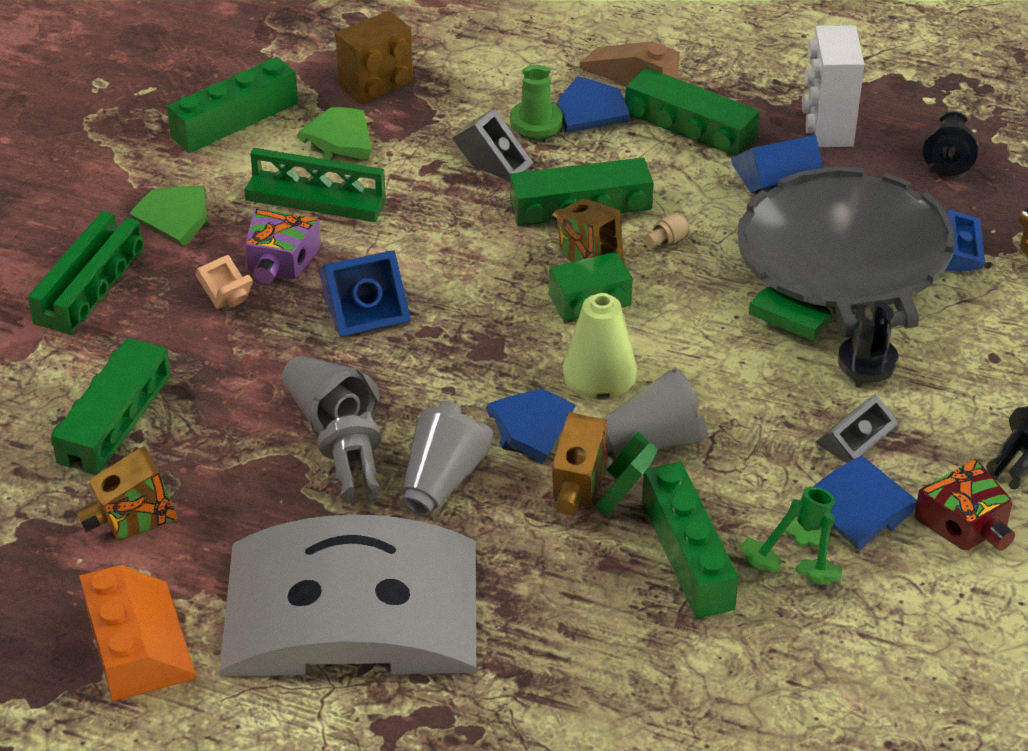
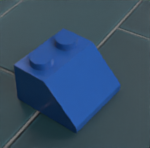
M816 135L754 147L731 158L733 167L750 193L761 190L768 192L777 187L778 180L803 171L823 168Z
M395 250L326 264L318 269L326 305L340 337L411 321Z

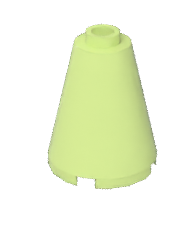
M605 293L592 295L584 301L563 362L566 385L575 393L587 398L597 399V394L609 393V398L617 397L627 392L636 381L637 364L621 304L618 299Z

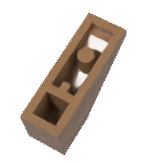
M653 41L597 47L580 62V68L623 85L630 83L646 67L678 79L680 52Z

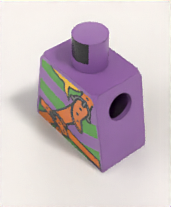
M255 208L245 245L248 270L262 284L272 283L275 277L297 278L321 247L319 219Z

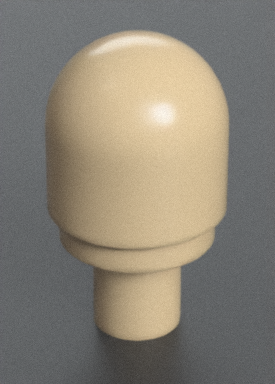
M670 214L656 222L653 226V232L645 236V242L650 248L658 244L671 246L686 237L689 231V223L681 214Z

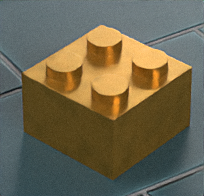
M388 10L335 32L338 84L340 88L359 104L413 82L411 27Z

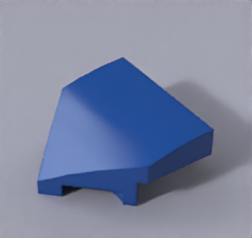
M577 77L557 101V106L563 114L562 123L566 133L626 122L630 116L620 89L583 77Z
M537 389L488 403L486 410L489 418L494 417L502 439L499 442L501 448H506L509 444L542 464L564 428L568 412H573L576 405L544 389Z

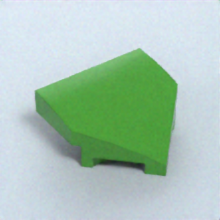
M331 107L312 120L297 134V138L303 143L311 141V144L323 150L324 159L331 160L333 153L368 160L371 153L364 110Z
M183 186L151 190L129 213L141 225L184 248L202 225H210L205 202L207 193L204 186Z

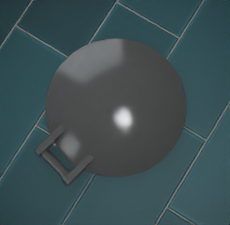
M829 167L792 174L778 180L777 187L768 192L761 190L747 204V211L739 220L738 246L750 270L768 286L789 297L815 305L831 307L843 337L853 336L854 325L857 319L854 317L852 310L857 309L858 306H863L864 308L874 307L876 301L887 305H895L897 311L894 312L893 322L890 327L902 325L905 329L918 327V312L911 296L927 288L942 275L952 258L955 235L953 225L942 205L928 192L921 194L910 188L911 182L888 173H884L882 177L863 174V168ZM867 315L865 317L872 320L873 315Z

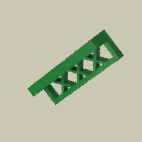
M253 148L250 153L252 177L244 189L245 200L370 222L377 221L385 205L384 169L260 148ZM261 161L271 162L279 171L270 172L262 170ZM295 166L302 167L311 176L309 178L300 177L292 168ZM327 172L337 173L344 181L342 183L332 182L325 174ZM361 177L374 179L375 189L364 187L358 179Z

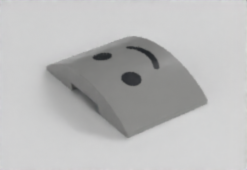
M334 515L287 522L266 528L233 543L219 670L220 676L306 675V664L390 663L391 674L476 673L475 540L458 532L416 520L378 515Z

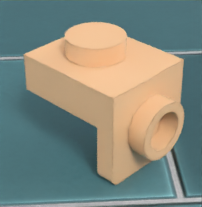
M229 255L197 268L195 274L217 310L226 305L234 307L244 302L248 298L253 283L250 275L242 277Z

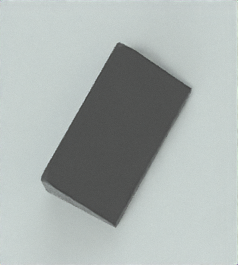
M875 393L816 442L828 452L848 463L862 456L895 428L899 422Z

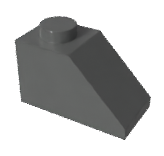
M495 108L471 121L452 137L472 166L509 182L510 173L524 172L533 164V161Z

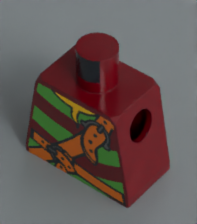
M977 459L966 463L919 489L914 518L961 550H970L987 540L998 551H1002L1015 538V532L1007 526L1012 507L1011 498Z

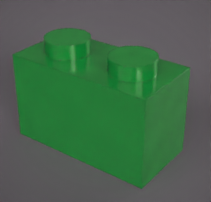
M617 252L549 268V296L564 322L578 319L584 301L598 293H605L619 300L622 308L632 304L633 278Z

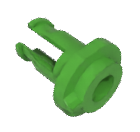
M541 65L528 66L522 70V74H524V79L522 80V101L514 106L510 112L511 128L522 136L535 140L544 139L560 130L563 122L561 109L551 102V79H549L551 70Z

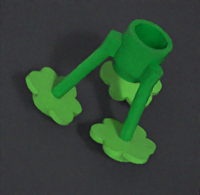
M819 487L805 488L800 500H792L787 514L766 542H757L753 538H746L740 547L743 553L746 554L747 561L759 570L767 569L770 572L777 573L780 570L782 560L774 554L772 548L785 532L788 536L794 537L795 542L800 546L810 544L813 547H819L817 559L813 561L803 559L796 566L798 574L806 576L809 582L819 585L839 581L843 569L826 560L830 532L835 521V516L831 514L835 504L833 495Z

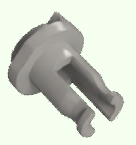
M368 411L360 416L349 415L331 421L327 428L318 436L321 454L329 459H334L337 477L343 487L341 497L343 501L351 504L354 502V485L350 466L361 464L368 500L375 499L381 491L379 483L375 481L376 467L372 453L381 442L379 426L373 421L371 413Z

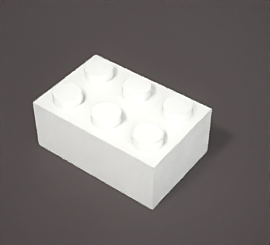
M856 25L816 26L814 39H809L808 58L812 60L811 67H806L805 85L809 87L808 94H803L802 112L806 114V133L816 135L819 147H854L865 65Z

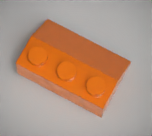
M122 565L79 575L87 614L112 702L196 679V673L167 582Z

